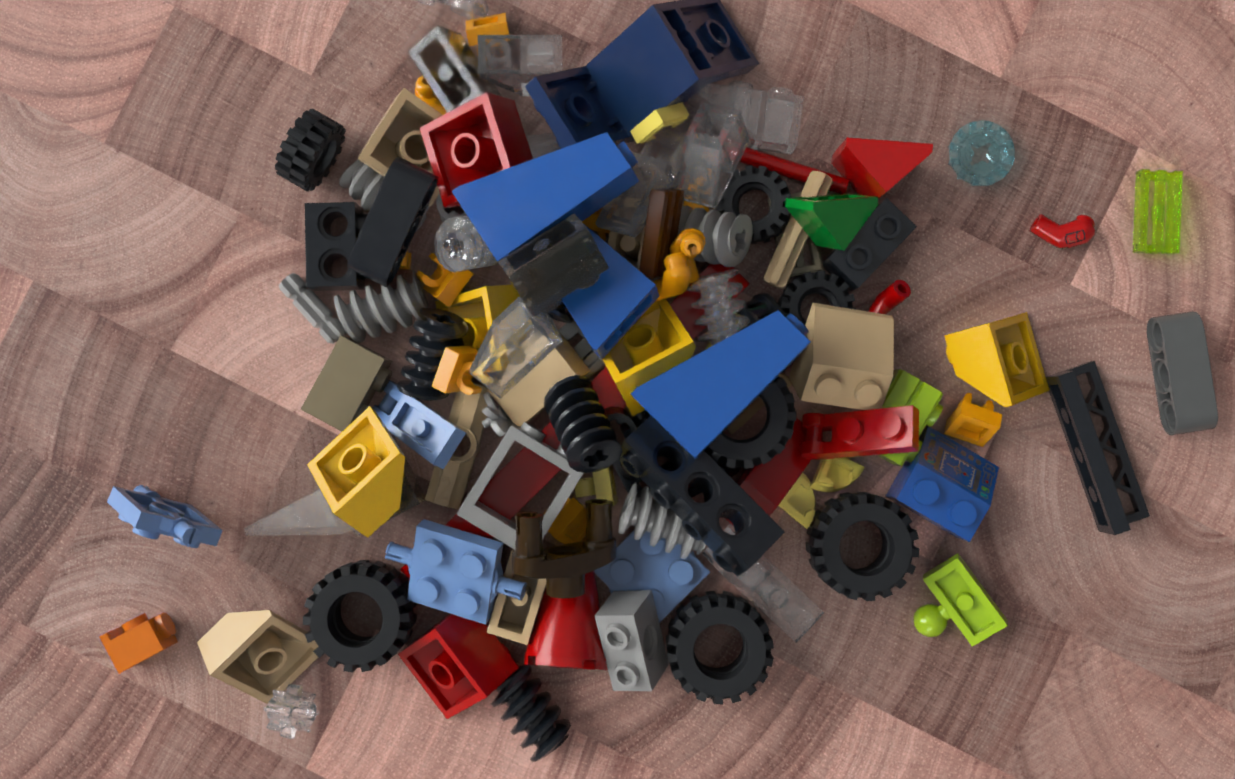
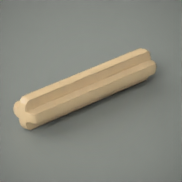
M812 171L799 197L827 195L833 179L823 172ZM792 215L763 277L766 283L781 289L787 286L809 237Z

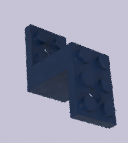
M679 0L653 4L586 66L535 76L525 88L533 99L535 108L544 117L556 136V141L561 149L606 132L617 145L622 141L625 143L635 141L630 131L654 110L681 102L684 104L707 84L747 74L759 65V62L720 0Z

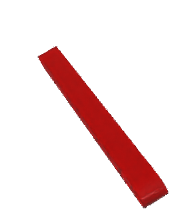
M710 264L699 275V279L691 283L685 292L678 295L670 303V306L692 340H694L750 283L734 267ZM605 367L591 381L593 390L598 395V402L602 404L604 409L612 406L624 409L627 405L607 367ZM549 422L541 430L546 435L543 442L557 450L560 446V441L551 422ZM524 447L489 481L478 501L511 520L562 469L527 447ZM457 514L446 524V526L489 539L493 537ZM405 564L400 570L410 580L409 567Z

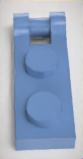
M389 380L383 390L386 395L379 406L374 405L372 408L391 434L431 464L444 469L466 432L421 400L401 393L397 389V383Z

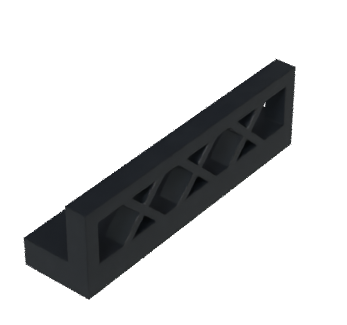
M1095 361L1047 376L1049 393L1098 531L1118 535L1131 530L1129 523L1147 518L1150 515ZM1086 373L1091 387L1085 400L1076 377ZM1094 400L1096 401L1098 408L1092 406ZM1089 411L1102 418L1104 429L1099 439ZM1108 439L1112 447L1106 445ZM1103 450L1116 457L1118 466L1113 477ZM1122 477L1125 485L1120 484ZM1117 489L1129 494L1134 511L1124 512Z

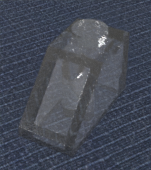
M523 292L493 320L469 369L470 374L501 399L563 341L553 319Z

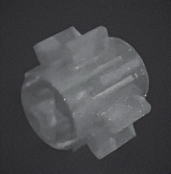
M289 684L287 692L274 689L272 691L273 697L263 709L267 712V717L270 720L267 729L280 731L281 737L289 739L295 738L297 730L309 733L311 731L310 726L313 724L316 716L319 715L313 701L316 694L303 692V686Z

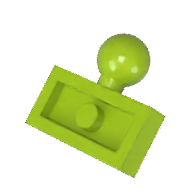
M959 553L923 574V581L941 604L939 606L925 604L915 612L914 626L923 636H939L946 629L947 620L952 619L973 647L1008 626V620Z

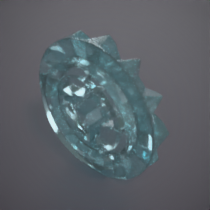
M979 120L964 125L955 133L948 146V165L956 172L957 179L970 183L972 187L990 186L1003 179L1012 168L1015 158V148L1010 135L1000 125L991 121ZM990 142L989 151L985 155L989 162L986 163L982 160L977 164L971 165V158L975 154L971 149L972 145L978 149Z

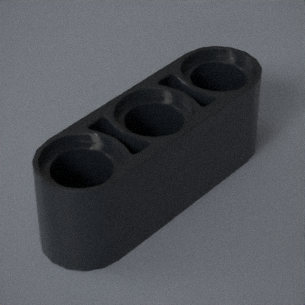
M399 156L395 158L384 177L352 249L347 268L384 287H388L401 266L435 191L439 177Z

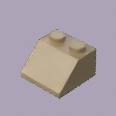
M812 303L805 325L809 331L805 337L811 342L794 360L789 375L800 401L860 410L882 408L894 371V318L892 315Z

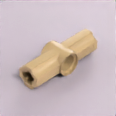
M475 383L473 384L482 388L481 393L467 395L461 391L456 392L448 419L466 432L471 442L470 450L461 457L453 453L444 469L437 466L434 467L425 500L458 510L464 499L475 458L480 451V441L484 430L482 421L487 418L482 409L487 407L483 394L488 392V387Z

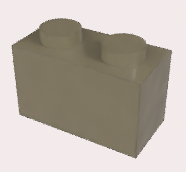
M340 335L301 410L341 432L344 431L369 407L368 405L375 392L381 393L392 376V371L388 369L392 360L355 342L351 338Z

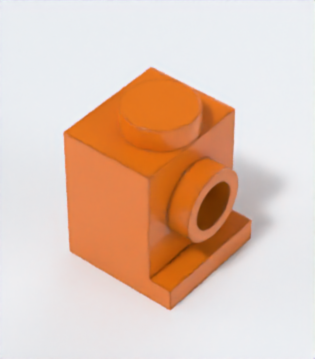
M164 612L151 619H148L146 613L141 614L124 623L121 627L99 636L119 674L178 643L175 636V624L171 617Z

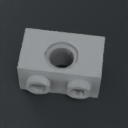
M652 590L613 591L595 614L613 691H652L669 665Z

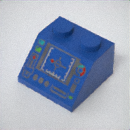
M926 426L919 437V440L922 441L919 453L912 462L905 461L885 496L951 535L970 542L991 506L999 467L935 429Z

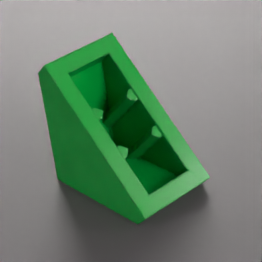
M852 193L785 199V207L816 246L845 251L878 206V197Z

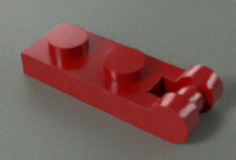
M913 405L831 414L806 413L802 416V429L806 431V441L801 443V457L806 459L821 460L919 451V410ZM832 431V440L829 442H822L823 432Z

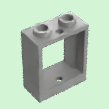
M526 422L521 427L512 424L456 514L516 550V524L478 501L514 441L519 442L569 473L543 515L542 540L584 473L570 468L561 445L555 450L544 443L543 439L546 435Z

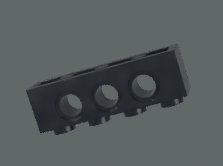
M652 416L645 420L623 441L620 462L624 469L633 477H640L651 488V494L658 504L666 509L671 508L682 520L681 523L685 531L692 538L698 541L702 540L714 552V560L725 571L733 572L739 577L750 569L785 533L705 451L694 459ZM664 456L671 460L674 471H666L661 468L657 462V457ZM688 487L699 489L704 495V503L694 501L688 493ZM719 518H726L732 522L735 528V535L728 534L722 530Z

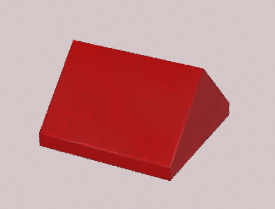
M847 137L833 153L831 164L844 178L849 179V185L857 194L875 196L879 199L933 153V144Z

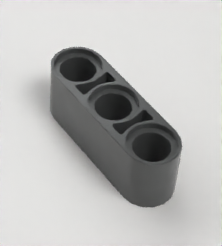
M1190 311L1150 318L1146 329L1159 415L1164 430L1169 435H1178L1214 429L1218 422V409L1205 329L1200 315L1197 312Z

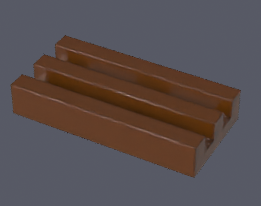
M658 188L650 191L639 271L646 277H662L663 272L666 270L664 258L670 254L669 247L678 236L684 190Z

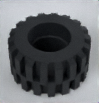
M778 376L759 395L765 404L767 417L764 427L757 435L749 439L737 440L728 437L722 432L704 450L716 463L718 462L730 468H754V466L764 465L771 461L774 456L780 454L785 449L786 443L791 439L794 432L793 427L797 411H795L794 407L795 400L793 394L790 393L787 383L782 377Z
M857 491V493L853 494L846 492L839 494L840 498L838 499L831 498L824 503L826 507L822 511L817 509L814 518L816 520L813 526L810 525L807 529V534L810 535L809 542H805L806 551L810 553L811 557L809 562L818 573L819 578L839 594L842 593L847 598L854 600L862 598L865 601H875V596L877 595L883 598L893 595L891 588L894 586L901 589L907 583L903 579L904 575L907 572L913 575L916 566L912 565L911 561L913 557L919 558L920 548L914 546V540L919 538L917 530L912 529L909 525L913 521L908 514L899 510L901 507L894 502L867 492ZM857 522H872L878 527L882 536V549L878 558L864 568L853 569L848 567L842 561L840 555V541L844 532Z
M359 560L356 563L350 562L325 575V578L317 582L312 588L314 593L306 599L304 607L309 608V612L303 616V625H310V631L305 636L308 643L315 640L319 646L313 651L319 658L324 654L330 657L327 662L329 666L335 668L339 664H343L344 671L354 672L357 668H361L362 672L370 671L376 665L380 667L387 663L409 640L413 632L411 630L412 626L416 623L417 614L413 613V608L417 603L407 600L409 582L403 583L398 578L401 573L395 568L390 571L385 568L386 563L380 561L374 564L369 563V560ZM361 592L369 595L377 602L383 617L382 628L377 635L372 637L358 636L345 626L341 618V603L348 593Z
M706 591L705 596L698 598L695 595L689 598L690 603L686 606L681 604L676 610V617L674 619L671 618L668 625V635H666L667 657L675 679L680 681L681 687L688 694L692 691L695 693L696 699L703 702L706 701V698H711L714 704L723 705V699L731 698L732 703L741 701L739 695L746 691L751 696L757 691L755 684L758 681L764 683L768 677L766 673L767 666L772 667L774 658L771 655V649H774V645L766 622L756 608L752 607L747 600L741 596L739 598L735 597L731 592L723 591V594H716L715 591ZM726 624L735 627L742 636L743 646L739 656L731 664L724 667L714 668L702 664L698 661L694 652V644L697 637L703 630L712 625Z

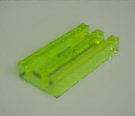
M1141 169L1136 172L1133 253L1169 255L1180 253L1183 171L1166 172V170L1150 171V169ZM1150 181H1154V202L1151 216L1153 221L1152 245L1147 244ZM1166 182H1167L1166 222H1165V245H1163V244H1164V220H1165V195H1166Z

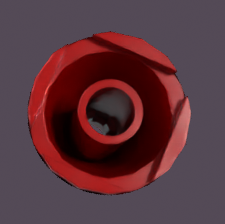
M595 571L585 574V593L579 597H551L547 595L545 587L524 655V665L607 670L606 659L595 620V614L600 609Z

